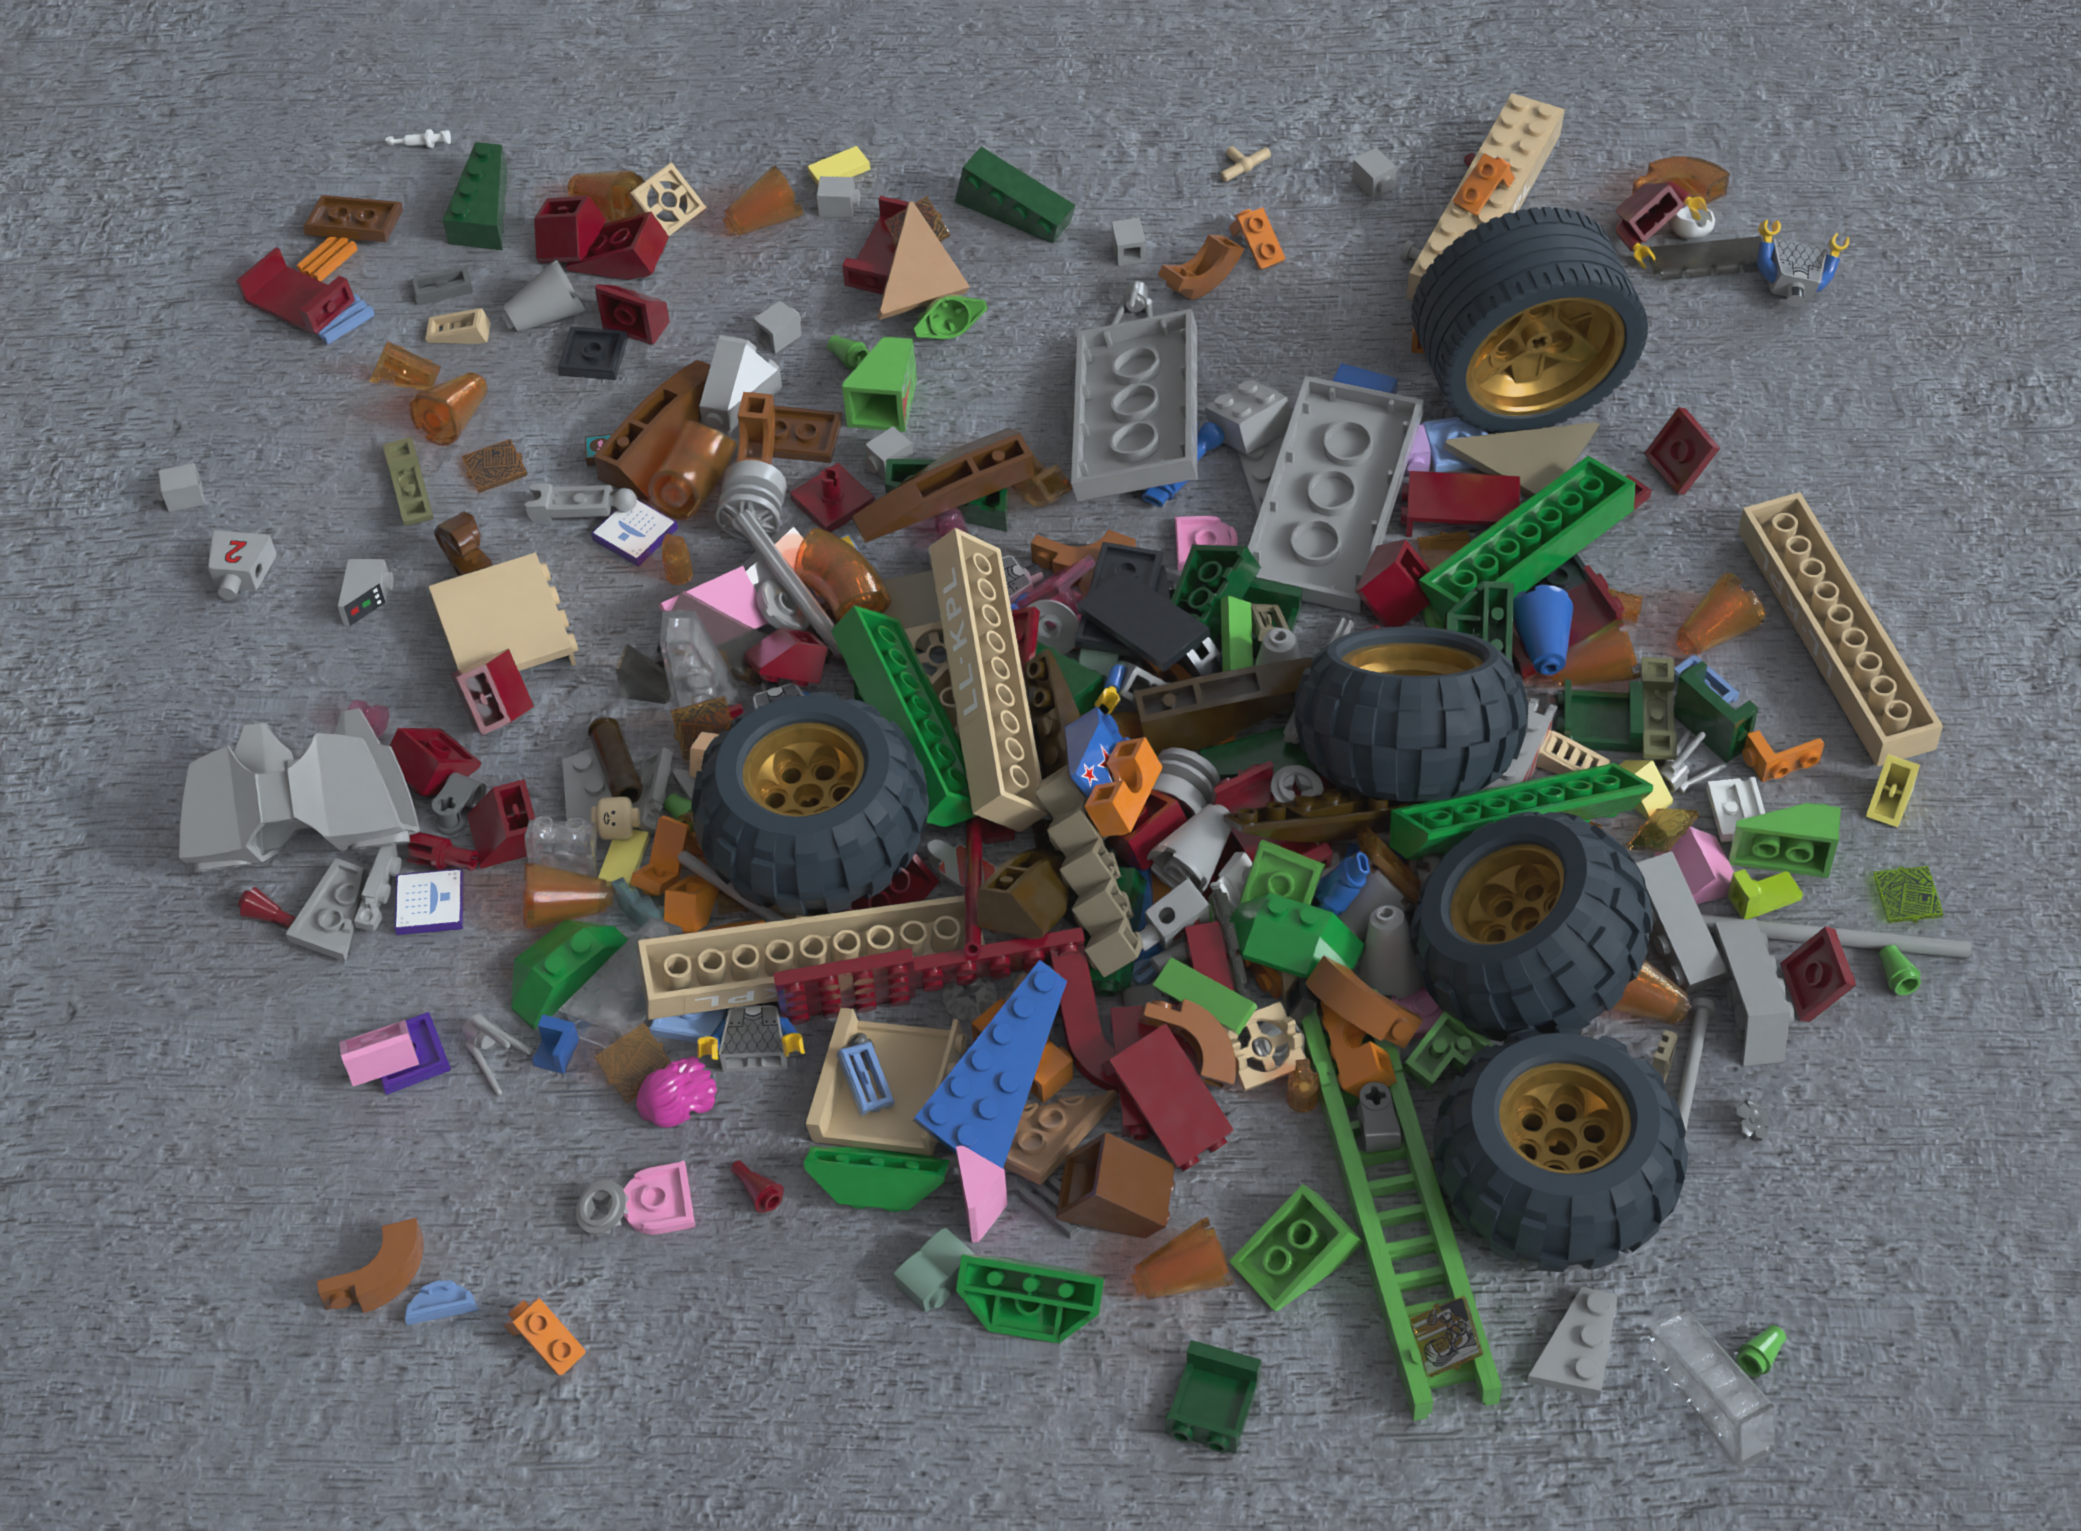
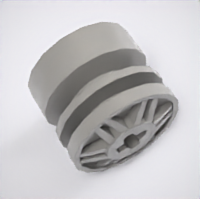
M743 460L729 466L723 476L721 495L715 514L721 529L732 537L749 541L736 524V516L745 510H749L768 536L774 535L780 524L782 505L787 488L786 479L783 474L772 465L758 460Z
M1171 747L1162 750L1157 757L1163 768L1152 789L1177 800L1188 821L1212 801L1213 788L1220 782V776L1216 768L1197 753L1183 748Z

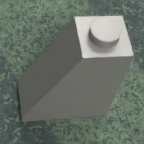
M725 335L719 336L699 405L703 426L731 432L739 425L737 416L743 391L773 394L774 396L781 390L782 382L779 366L771 359L765 361L755 352L757 347L749 340Z

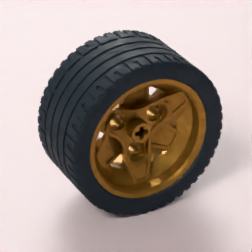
M1534 207L1528 210H1516L1515 213L1509 212L1502 214V217L1498 218L1496 216L1489 219V222H1483L1473 230L1471 228L1464 233V236L1456 238L1452 245L1444 248L1443 253L1437 255L1433 260L1434 263L1430 264L1426 269V273L1422 275L1412 301L1411 317L1414 330L1449 408L1459 419L1481 430L1505 433L1541 429L1542 427L1555 426L1556 423H1563L1571 417L1579 416V413L1586 412L1594 404L1597 405L1603 401L1605 396L1608 397L1613 393L1614 388H1618L1623 383L1622 380L1626 379L1631 373L1630 370L1635 368L1637 360L1640 359L1646 344L1645 340H1647L1648 336L1647 314L1607 233L1592 218L1573 210H1563V208L1558 207L1553 209L1551 207H1542L1541 209Z

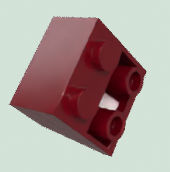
M590 196L558 197L545 200L534 218L536 260L539 263H551L555 260L558 262L582 261L587 255L588 249L595 238L598 237L601 228L606 222L605 217Z
M1406 539L1377 545L1355 592L1385 628L1402 627L1430 604L1429 599L1419 585V579L1431 570Z
M781 627L744 653L743 659L764 680L777 682L779 678L790 679L792 684L807 687L809 682L820 684L828 647L812 632Z
M505 649L450 674L473 728L480 735L511 723L534 707L509 649Z
M525 779L493 787L467 814L475 849L479 855L478 861L481 869L545 852Z

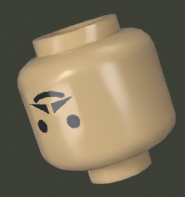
M603 797L598 801L597 806H592L593 832H598V835L603 840L629 839L633 834V828L640 827L639 808H633L632 802L628 797Z

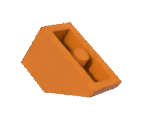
M689 875L666 889L663 929L674 930L676 935L695 933L707 926L719 889L701 876Z

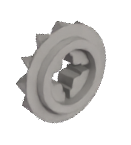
M1290 765L1278 770L1272 778L1270 792L1274 795V801L1282 803L1292 801L1296 797L1294 791L1291 790L1294 781H1296L1298 789L1302 791L1300 796H1316L1324 791L1319 776L1309 768L1299 765Z
M987 977L977 978V982L964 986L957 985V982L949 983L943 992V1003L946 1010L960 1020H975L997 1001L995 985ZM965 988L975 993V1003L968 996H964Z
M601 1180L591 1184L584 1190L576 1206L577 1222L584 1231L598 1236L601 1233L610 1234L613 1227L622 1226L620 1220L623 1214L629 1213L626 1208V1202L629 1198L625 1194L623 1187L611 1180ZM598 1201L606 1204L609 1209L608 1214L604 1215L601 1213L599 1205L596 1204Z

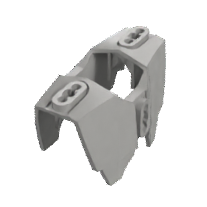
M357 708L340 712L334 734L315 733L311 745L301 759H293L292 752L276 738L267 723L244 725L234 753L230 746H226L189 763L180 820L179 859L184 863H193L194 872H210L264 862L278 854L280 849L292 837L303 830H317L340 851L405 844L410 842L409 835L420 831L413 801L392 747L380 744L362 710Z

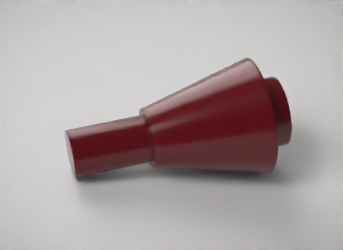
M253 887L250 891L246 890L238 902L241 917L272 923L277 922L287 928H290L296 919L295 916L282 911L275 902L257 887Z
M741 1160L732 1164L731 1171L742 1181L758 1212L772 1211L780 1205L784 1194V1188L781 1184L756 1172H752Z

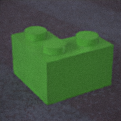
M1444 1011L1402 1066L1403 1071L1429 1090L1448 1064L1462 1073L1463 1068L1476 1053L1487 1045L1492 1047L1494 1044L1484 1036L1468 1030L1462 1022L1454 1019Z

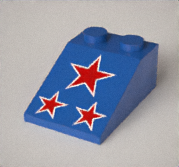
M1095 707L1065 727L1070 777L1088 798L1095 785L1114 782V777L1107 765V761L1117 742L1130 740L1128 737L1123 739L1112 716L1109 714L1104 715L1098 707Z

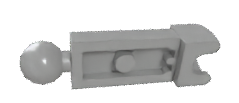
M550 483L532 484L529 486V489L533 493L534 501L526 502L525 508L531 521L551 522L552 518L609 516L611 507H616L622 512H628L635 507L637 497L631 489L622 488L614 494L611 485L552 487Z

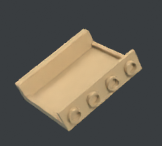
M536 552L429 586L433 604L457 671L505 649L510 650L519 671L567 655L571 666L576 665L573 652L579 650L573 633L567 635L565 628L569 627L564 609L559 611L556 605L560 604L555 586L549 587L547 581L551 580L547 564L546 562L540 564Z
M840 1008L806 1121L812 1141L815 1143L932 1156L935 1144L940 1142L912 1120L956 1066L960 1054H964L966 1051L967 1035L963 1034L959 1020L953 1019L951 1030L858 1021L854 1009ZM860 1032L866 1034L867 1039L872 1040L876 1056L895 1102L892 1108L886 1109L884 1107L874 1113L869 1111L867 1115L863 1116L859 1114L837 1057L840 1049L851 1047L849 1043L850 1038ZM869 1069L867 1072L878 1100L882 1099L872 1072ZM859 1079V1083H860V1085H861V1088H862V1090H863L864 1096H865L866 1101H867V1103H868L869 1101H868L867 1095H866V1093H865V1090H864V1088H863V1085H862V1083H861V1080Z

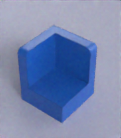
M542 1015L538 1024L542 1041L532 1059L533 1065L564 1074L579 1043L575 1023Z

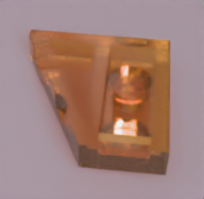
M387 341L369 381L379 383L381 378L395 380V386L413 387L418 390L431 391L441 366Z

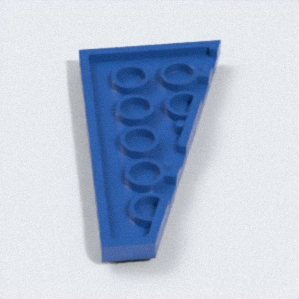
M1039 960L912 1121L957 1155V1146H965L1003 1169L1067 980Z

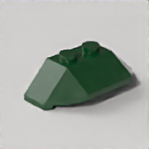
M1480 582L1445 613V630L1457 631L1481 638L1495 646L1512 662L1514 583Z

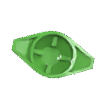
M960 295L939 297L932 301L924 312L919 314V321L914 326L916 336L936 339H951L960 336L988 309L986 302L983 299Z

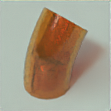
M686 420L668 455L649 481L648 494L652 503L661 513L673 519L686 520L695 516L719 482L738 443L706 425Z
M821 528L812 529L805 536L796 555L795 573L805 586L816 591L827 602L838 622L853 605L874 612L881 611L882 614L889 608L892 601L886 585L875 567L862 553L838 536Z

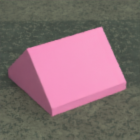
M1689 826L1669 851H1657L1654 853V857L1671 851L1673 852L1697 905L1728 896L1734 871L1716 836Z
M405 1020L339 1042L341 1057L353 1087L419 1065Z
M957 1146L960 1184L972 1243H975L982 1239L1008 1205L1005 1171L965 1146Z

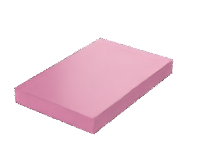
M743 566L659 605L684 655L688 654L687 656L695 655L699 657L769 624L758 608L757 592Z

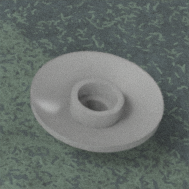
M1038 600L1029 604L1027 607L1035 606L1040 611L1037 641L1055 648L1062 655L1070 652L1075 647V637L1079 627V621L1074 612L1066 605L1054 600ZM1047 621H1051L1056 625L1051 626L1047 623Z

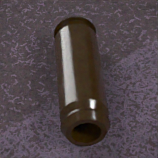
M609 716L598 717L590 724L588 734L612 797H628L633 804L640 799L643 785L641 784L619 723Z

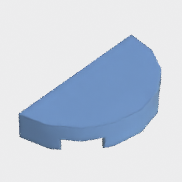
M451 1280L434 1281L420 1288L421 1292L412 1299L411 1303L407 1304L405 1322L407 1325L477 1311L478 1309L469 1290L467 1291L464 1287L456 1285Z

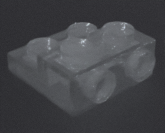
M540 816L535 820H529L524 839L532 886L597 889L599 872L596 859L598 841L595 822H586L581 817H573L568 821H553L549 816Z

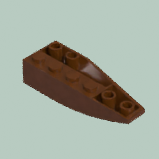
M697 359L679 370L657 387L627 416L594 455L600 481L618 489H631L637 497L646 501L653 497L682 462L702 419L699 405L710 370V364Z
M1008 427L952 449L853 515V521L864 543L1034 477L1033 455L1021 433Z

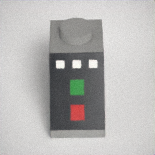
M348 559L338 602V610L344 626H351L386 603L388 590L393 589L394 579L393 573L388 572L385 559Z

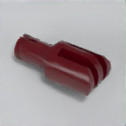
M422 832L409 835L411 843L407 845V853L409 854L407 863L443 870L450 865L473 871L477 866L478 859L472 858L479 856L476 850L455 847L452 845L451 840L445 837Z

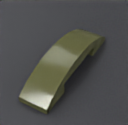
M412 437L382 444L404 526L434 519Z
M1641 657L1640 682H1643L1644 734L1641 748L1643 758L1676 760L1677 740L1676 731H1674L1673 705L1674 658Z

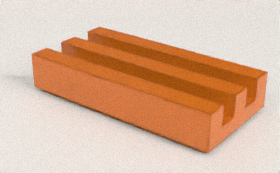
M329 237L296 265L297 269L305 275L323 281L358 250L357 245L354 241L348 242V238Z

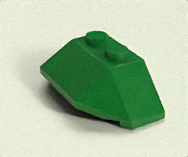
M1266 893L1239 904L1225 927L1226 936L1230 938L1233 946L1243 959L1305 979L1310 977L1323 955L1353 971L1364 950V944L1333 912L1272 893Z
M565 919L514 959L512 1010L533 1030L536 1029L542 1015L552 1016L635 951L636 945L615 926Z
M811 1146L804 1161V1169L838 1204H847L857 1209L877 1207L889 1212L908 1211L944 1183L950 1167V1160L859 1147L823 1148Z
M962 1254L956 1291L989 1332L1061 1343L1100 1314L1105 1278L1068 1267L1000 1256Z

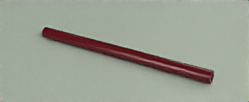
M980 816L966 820L964 952L969 956H976L981 952V928L977 927L978 888L982 885L983 817Z

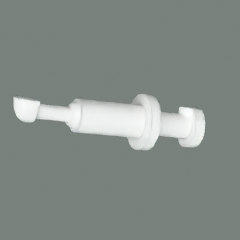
M427 129L425 134L405 135L402 139H394L393 136H390L385 141L390 146L404 143L406 146L427 145L428 148H433L435 142L450 144L451 136L448 130L441 131L440 134H434L431 129Z

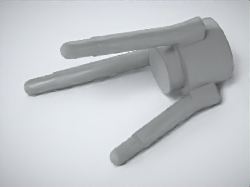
M1134 281L1127 285L1125 296L1121 298L1120 306L1111 325L1119 324L1125 308L1132 312H1139L1144 308L1146 317H1153V301L1148 298L1149 289L1147 285L1139 281Z
M1690 730L1685 731L1677 743L1678 758L1676 760H1665L1658 769L1669 793H1674L1678 790L1683 794L1689 787L1726 768L1725 763H1720L1687 780L1689 769L1684 761L1706 735L1704 732H1700L1678 756L1691 736Z
M476 1014L470 1017L462 1028L463 1035L468 1039L465 1047L473 1054L495 1094L500 1096L502 1090L479 1048L488 1049L497 1042L504 1048H509L512 1045L528 1055L532 1053V1050L502 1031L495 1023H490L481 1014Z

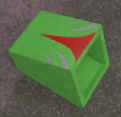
M883 337L843 382L842 390L848 428L888 430L894 426L899 432H906L917 382L913 339Z

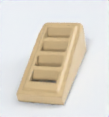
M482 308L429 317L425 340L427 343H487L491 323ZM440 326H443V331H439Z
M1549 730L1539 751L1537 767L1556 774H1563L1587 769L1590 767V764L1594 766L1610 764L1609 759L1560 733ZM1564 757H1570L1569 761L1565 760ZM1578 760L1583 761L1581 768L1576 765Z

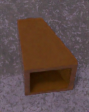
M1105 1132L1066 1156L1056 1218L1074 1224L1147 1238L1165 1228L1169 1221L1170 1212L1168 1209L1170 1195L1174 1189L1173 1175L1175 1165Z

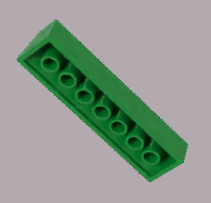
M1587 456L1419 579V585L1444 623L1445 613L1482 581L1514 583V597L1523 590L1526 592L1634 511L1635 482L1594 458Z
M853 605L834 626L831 633L837 643V649L848 666V672L854 678L861 698L865 703L877 708L881 716L889 723L894 721L913 746L915 755L923 766L929 801L926 823L947 827L978 816L973 814L962 744L900 620Z
M1611 763L1482 790L1458 798L1436 800L1392 809L1390 848L1408 860H1420L1423 856L1434 853L1446 854L1455 844L1460 843L1476 829L1490 822L1494 823L1504 820L1510 815L1522 812L1539 811L1542 815L1548 812H1564L1577 815L1586 822H1590L1591 819L1598 817H1615L1618 813L1630 811L1653 792L1654 785L1623 767Z

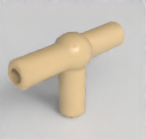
M1229 147L1226 155L1236 164L1220 173L1221 179L1227 182L1243 172H1250L1254 166L1271 157L1270 150L1264 147L1254 154L1245 157L1235 147Z

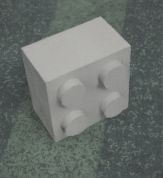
M1252 379L1242 382L1238 388L1218 396L1215 401L1204 407L1208 422L1217 424L1224 431L1225 440L1223 443L1246 455L1287 432L1292 417L1287 396Z

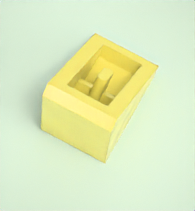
M1887 754L1866 817L1898 827L1911 797L1920 764Z
M1625 760L1619 765L1654 785L1653 792L1634 807L1646 819L1650 821L1672 804L1673 798L1653 760Z

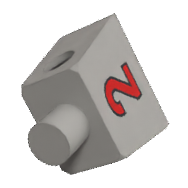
M214 530L208 570L213 584L219 588L218 594L222 598L233 600L236 598L238 590L254 591L258 589L277 555L270 535Z
M1189 878L1146 910V926L1138 931L1143 942L1142 950L1145 952L1158 942L1164 950H1167L1184 940L1185 927L1210 923L1209 904Z

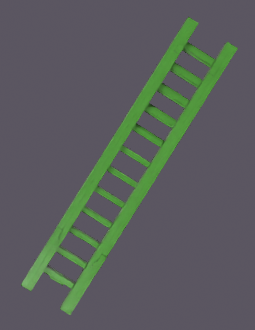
M1315 1008L1298 1025L1305 1035L1304 1052L1358 1235L1364 1241L1361 1245L1413 1421L1426 1419L1428 1414L1432 1413L1433 1398L1431 1389L1474 1380L1481 1401L1485 1406L1499 1404L1502 1389L1501 1382L1403 1074V1067L1394 1043L1384 1038L1381 1041L1368 1033L1364 1035L1362 1043L1371 1041L1390 1055L1397 1082L1388 1088L1391 1092L1395 1116L1400 1127L1401 1148L1370 1153L1359 1152L1355 1137L1361 1136L1359 1120L1350 1122L1346 1108L1358 1106L1360 1100L1351 1093L1340 1091L1337 1076L1340 1074L1337 1062L1332 1063L1328 1051L1330 1050L1331 1040L1329 1034L1323 1035ZM1407 1159L1410 1174L1367 1181L1363 1167ZM1416 1189L1420 1204L1382 1212L1376 1211L1373 1197ZM1426 1220L1430 1235L1386 1243L1382 1228ZM1436 1253L1440 1266L1395 1275L1392 1261ZM1443 1284L1446 1285L1449 1298L1405 1307L1401 1293ZM1463 1298L1479 1352L1468 1356V1363L1444 1367L1428 1374L1427 1371H1424L1421 1357L1425 1356V1344L1432 1339L1446 1338V1334H1436L1418 1342V1339L1414 1338L1411 1325L1427 1319L1430 1311L1431 1315H1433V1310L1437 1309V1315L1448 1310H1440L1439 1307ZM1456 1317L1457 1321L1462 1319L1461 1317ZM1459 1336V1339L1456 1341V1347L1463 1341L1462 1336ZM1441 1338L1432 1343L1438 1353L1444 1352L1450 1346L1447 1338L1445 1340Z

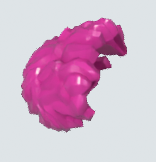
M689 1056L686 1059L674 1060L664 1069L659 1068L648 1074L639 1089L636 1099V1107L640 1117L643 1120L653 1122L661 1128H669L689 1120L691 1117L689 1115L690 1111L696 1113L710 1111L714 1106V1096L717 1092L716 1082L710 1078L711 1071H703L705 1068L704 1063H700L699 1059L694 1056Z

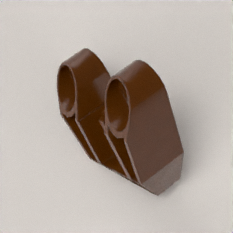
M463 511L437 525L434 531L435 538L458 576L493 565L491 559L479 548L481 533L473 515Z

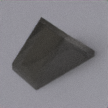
M627 644L624 646L616 668L622 698L660 704L668 703L677 677L631 645Z

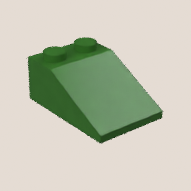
M1804 803L1738 820L1728 861L1730 865L1779 872L1787 871L1793 874L1829 878L1839 841L1841 807L1822 803Z
M1302 1184L1229 1262L1269 1306L1277 1312L1337 1270L1364 1241L1318 1193Z

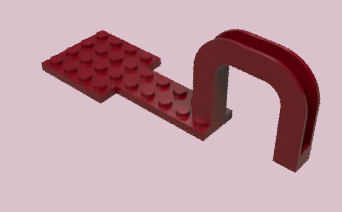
M1219 921L1185 927L1183 939L1189 967L1234 991ZM1082 927L1047 933L1043 938L1038 939L1019 938L981 945V952L976 956L967 955L963 948L913 957L912 948L773 973L781 1016L788 1018L792 1025H799L809 1022L810 1016L823 1014L825 1019L837 1018L840 1008H856L857 1012L865 1013L877 1009V1004L890 1002L892 1007L904 1006L910 1003V998H916V989L923 988V991L931 992L942 989L943 984L957 982V985L960 986L970 985L977 982V978L990 976L993 980L1009 977L1011 975L1010 972L1021 970L1029 974L1038 961L1041 960L1047 966L1051 965V969L1067 980L1059 1003V1010L1067 1049L1075 1067L1095 1086L1106 1091L1115 1090L1119 1094L1116 1073L1107 1076L1101 1067V1064L1115 1056V1051L1102 1034L1084 947L1085 940ZM1185 1042V1054L1195 1070H1197L1195 1054L1188 1042Z

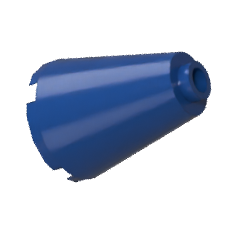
M1535 586V591L1525 594V590H1523L1513 599L1514 628L1534 669L1538 673L1545 675L1556 674L1566 664L1573 615V603L1568 597V593L1556 586Z

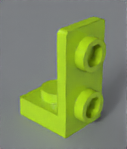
M1745 869L1732 873L1728 897L1742 919H1752L1801 901L1803 893L1787 871L1756 881L1750 878Z

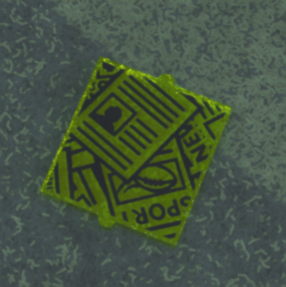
M1899 866L1898 869L1874 872L1873 877L1887 923L1907 921L1918 923L1919 920L1943 918L1944 913L1929 866L1913 868Z

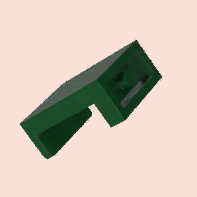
M1255 578L1241 600L1251 604L1278 605L1289 630L1293 633L1302 608V588ZM1272 619V625H1273V627H1276V625H1275V623H1274V621H1273V619ZM1252 628L1253 658L1257 659L1262 641L1257 640Z
M1701 661L1694 667L1689 666L1685 668L1678 677L1677 693L1674 698V717L1695 736L1700 732H1704L1706 735L1702 742L1727 764L1743 753L1747 734L1754 732L1759 708L1750 700L1736 710L1704 683L1708 665Z
M1565 679L1563 691L1557 690L1556 706H1558V710H1562V716H1557V733L1590 750L1641 751L1644 734L1643 682L1630 681L1628 693L1571 690V679Z
M1191 1340L1187 1350V1363L1171 1411H1168L1165 1417V1433L1180 1442L1188 1443L1194 1441L1204 1444L1210 1450L1218 1453L1228 1451L1236 1454L1261 1378V1359Z

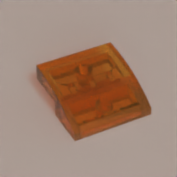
M1368 826L1357 833V840L1362 853L1410 901L1417 902L1421 890V880Z

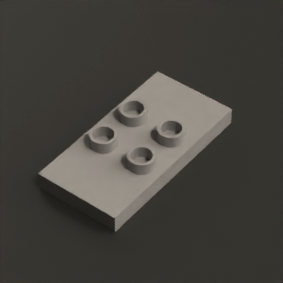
M1192 309L1077 332L1071 484L1077 501L1197 479V325Z
M1305 375L1248 545V549L1262 567L1255 578L1301 587L1302 601L1361 613L1364 601L1355 592V589L1376 546L1383 543L1423 415V400Z

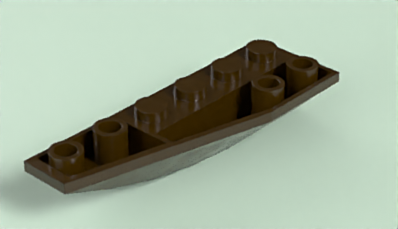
M1049 649L1043 650L1025 662V689L1042 780L1069 764L1065 727L1080 718L1066 680ZM1047 811L1048 814L1032 824L1036 848L1056 849L1052 845L1048 835L1049 832L1047 831L1054 818Z
M1313 657L1235 669L1134 691L1133 702L1142 738L1146 737L1157 757L1162 750L1171 747L1183 748L1189 751L1212 747L1294 706L1295 694L1305 668H1311Z
M1345 789L1339 791L1324 790L1320 795L1296 796L1292 801L1283 803L1276 801L1268 802L1266 806L1255 809L1240 808L1237 810V813L1224 815V822L1243 833L1269 839L1294 842H1331L1356 839L1390 831L1392 809L1429 801L1386 800L1356 794Z
M1033 848L1018 853L1003 863L978 888L977 927L989 929L990 932L996 934L1010 932L1022 934V937L1027 939L1043 938L1066 913L1071 889L1063 882L1061 871L1059 870L1066 858L1063 852L1046 848Z

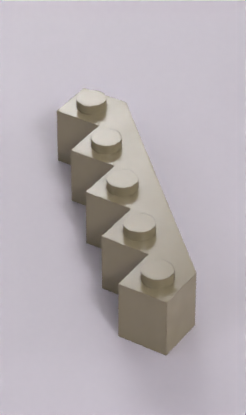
M1068 764L1043 779L1035 793L1041 808L1049 811L1054 818L1047 831L1049 832L1048 835L1052 845L1057 850H1061L1066 857L1059 869L1062 880L1069 889H1073L1078 895V899L1072 908L1074 919L1091 936L1085 948L1087 960L1094 969H1098L1103 977H1106L1137 959L1143 947L1140 933L1137 931L1133 933L1129 919L1134 917L1127 893L1121 892L1118 888L1116 879L1121 877L1114 854L1107 851L1103 842L1108 836H1101L1084 806L1088 797L1070 777Z

